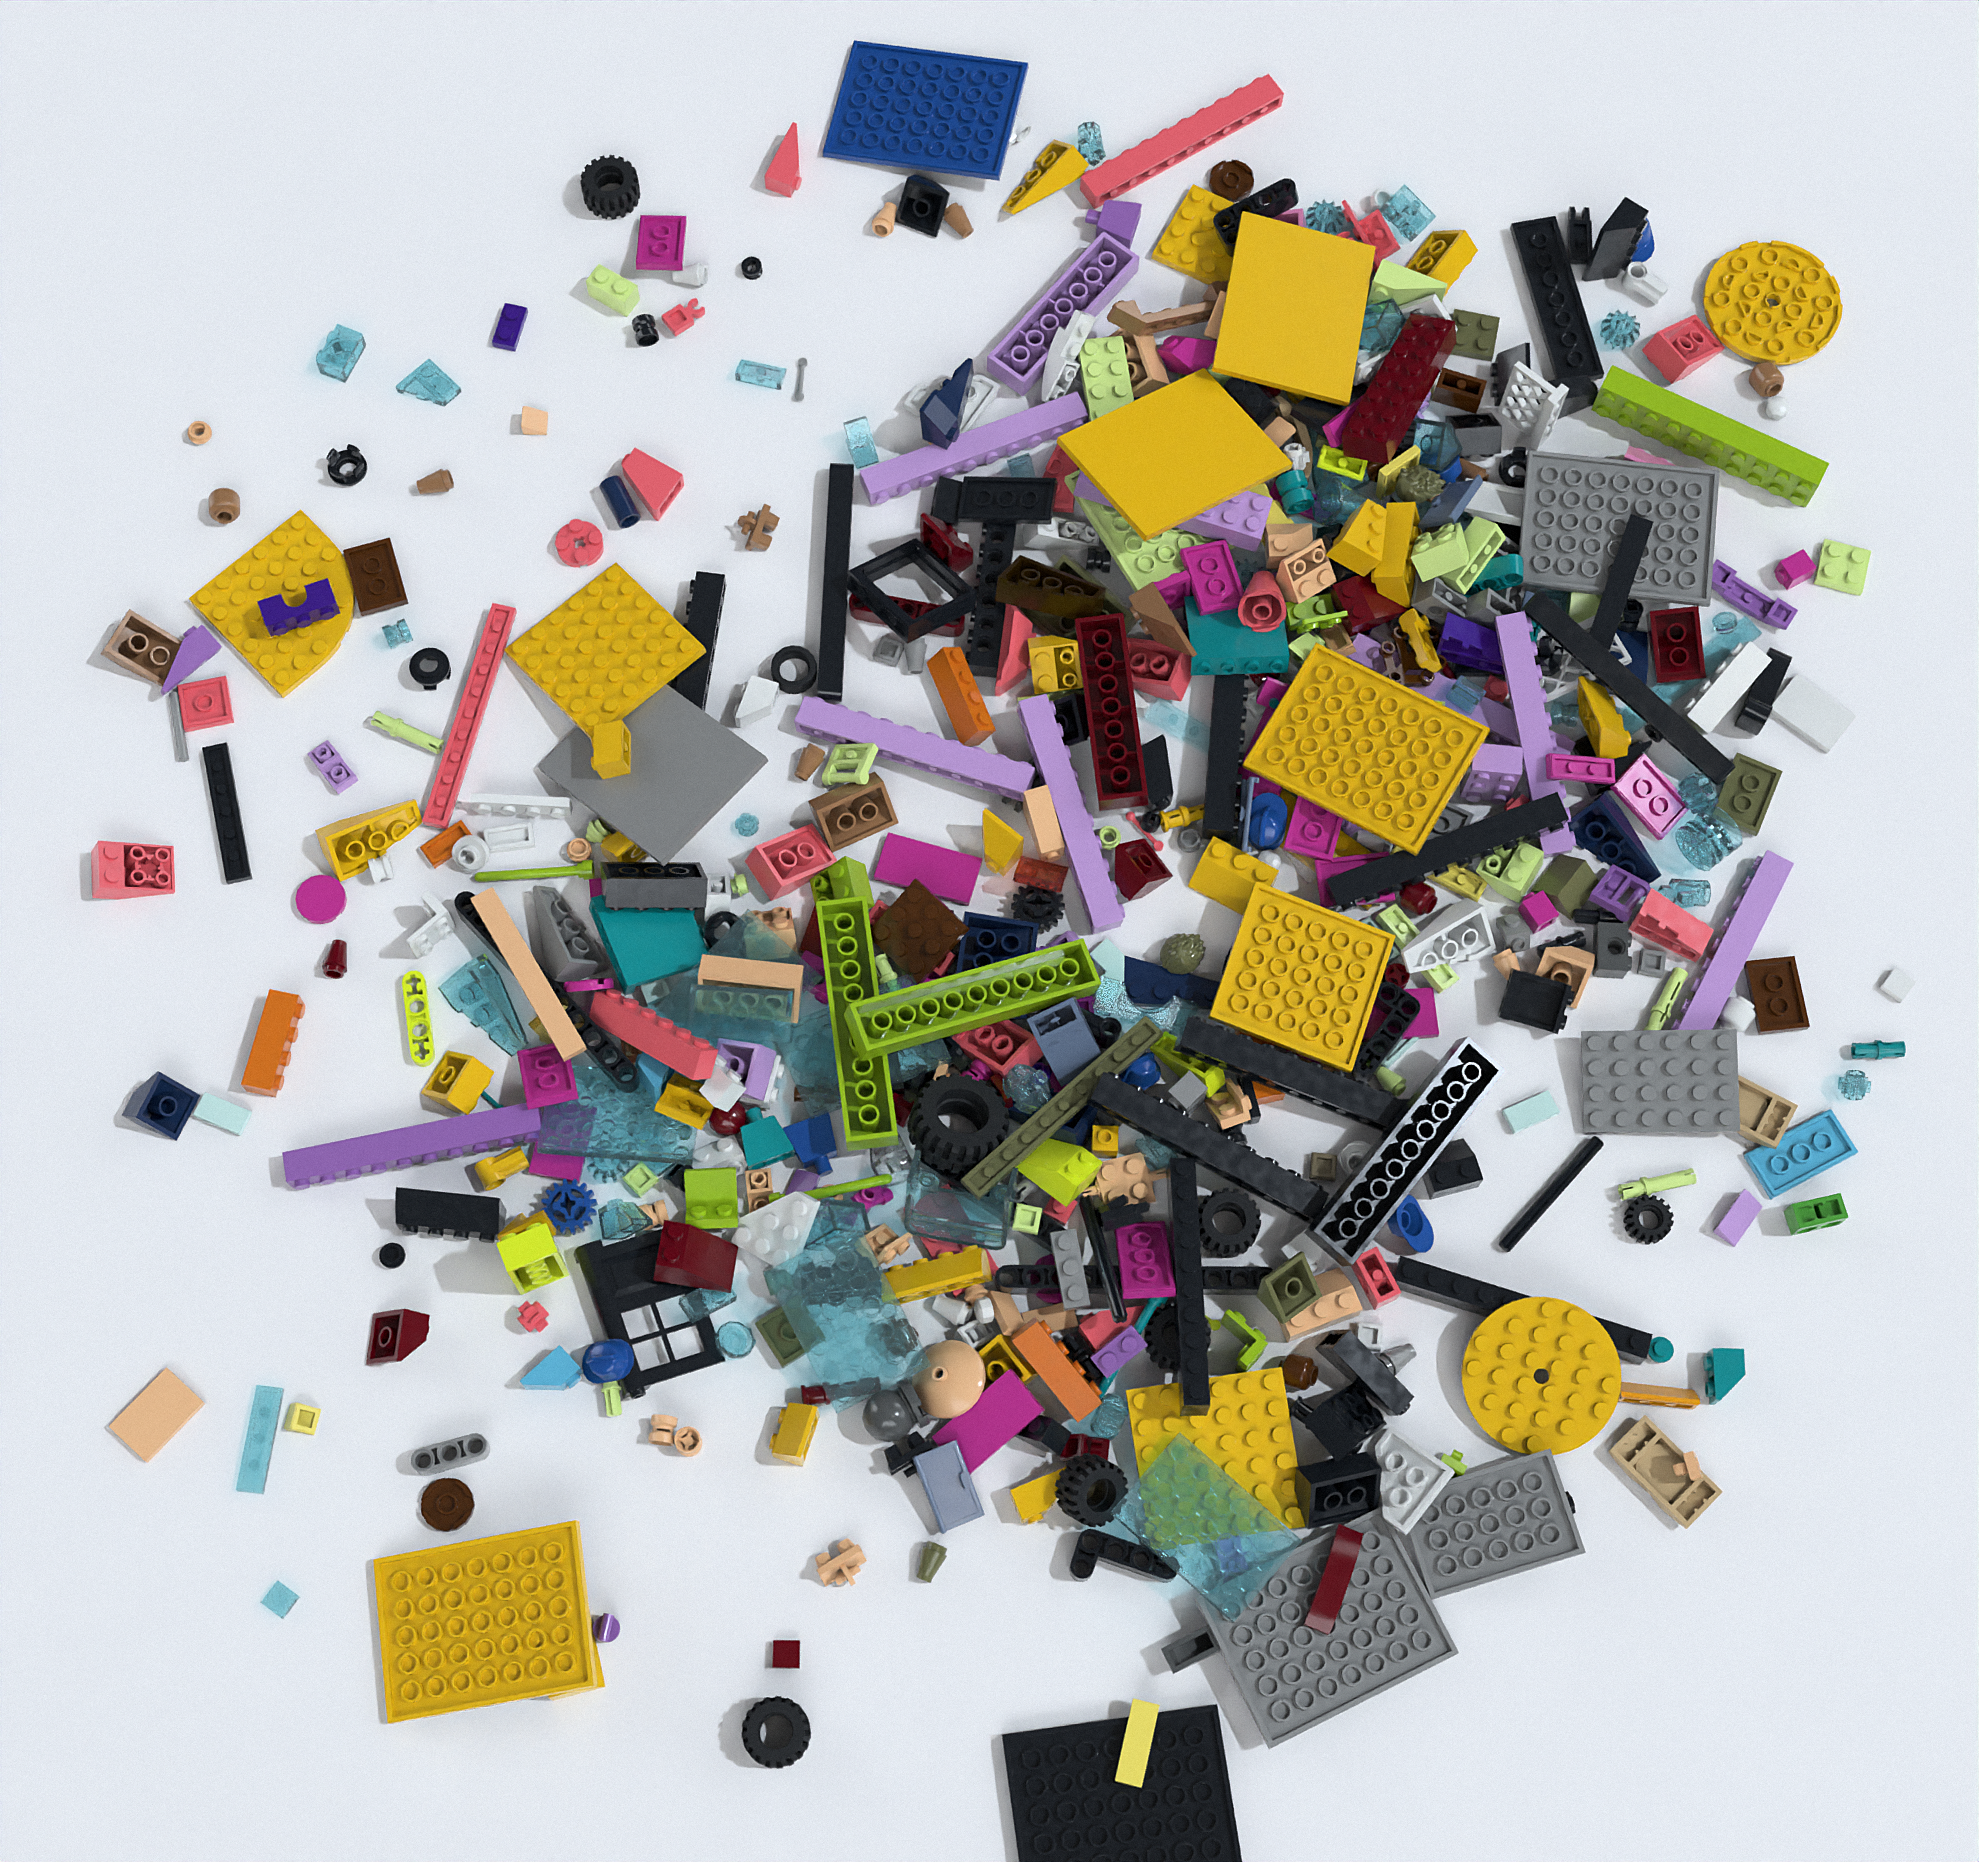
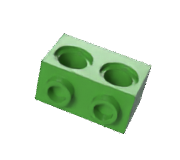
M1841 1193L1794 1203L1783 1211L1791 1236L1837 1226L1849 1218Z

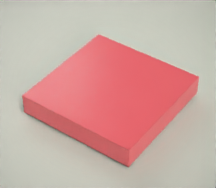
M226 676L177 685L185 732L234 723Z

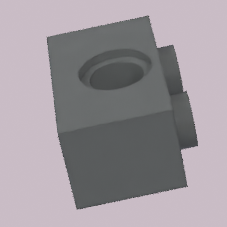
M1598 922L1593 929V954H1595L1593 977L1623 979L1627 972L1631 971L1632 956H1628V947H1631L1632 933L1628 932V924ZM1608 947H1614L1618 954H1612Z

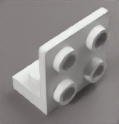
M429 890L421 896L424 903L422 908L427 913L426 916L429 921L406 940L417 959L431 953L434 945L441 939H447L455 928L448 910Z

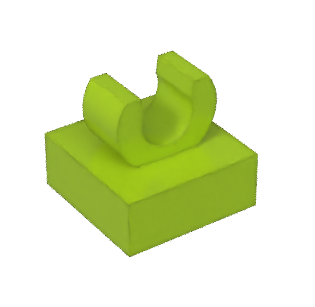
M1455 1449L1451 1456L1444 1453L1440 1458V1461L1454 1470L1455 1473L1451 1479L1464 1475L1467 1465L1460 1462L1464 1454Z

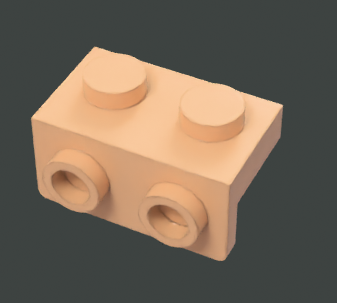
M884 1223L860 1238L853 1247L865 1260L876 1268L882 1263L889 1264L897 1254L899 1256L904 1254L910 1247L908 1242L914 1234L909 1231L899 1237Z

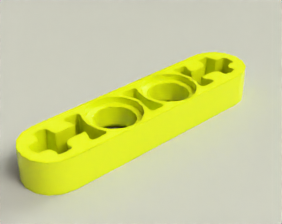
M409 971L402 978L410 1054L416 1065L426 1067L432 1064L435 1059L427 983L421 972ZM413 978H417L418 982H420L416 985L418 994H414L413 988L410 985ZM415 1001L424 1003L423 1010L418 1013L410 1010L411 1004ZM423 1024L427 1027V1031L423 1036H415L413 1034V1030L417 1025ZM419 1043H423L426 1052L429 1053L425 1055L423 1060L417 1056L421 1053Z

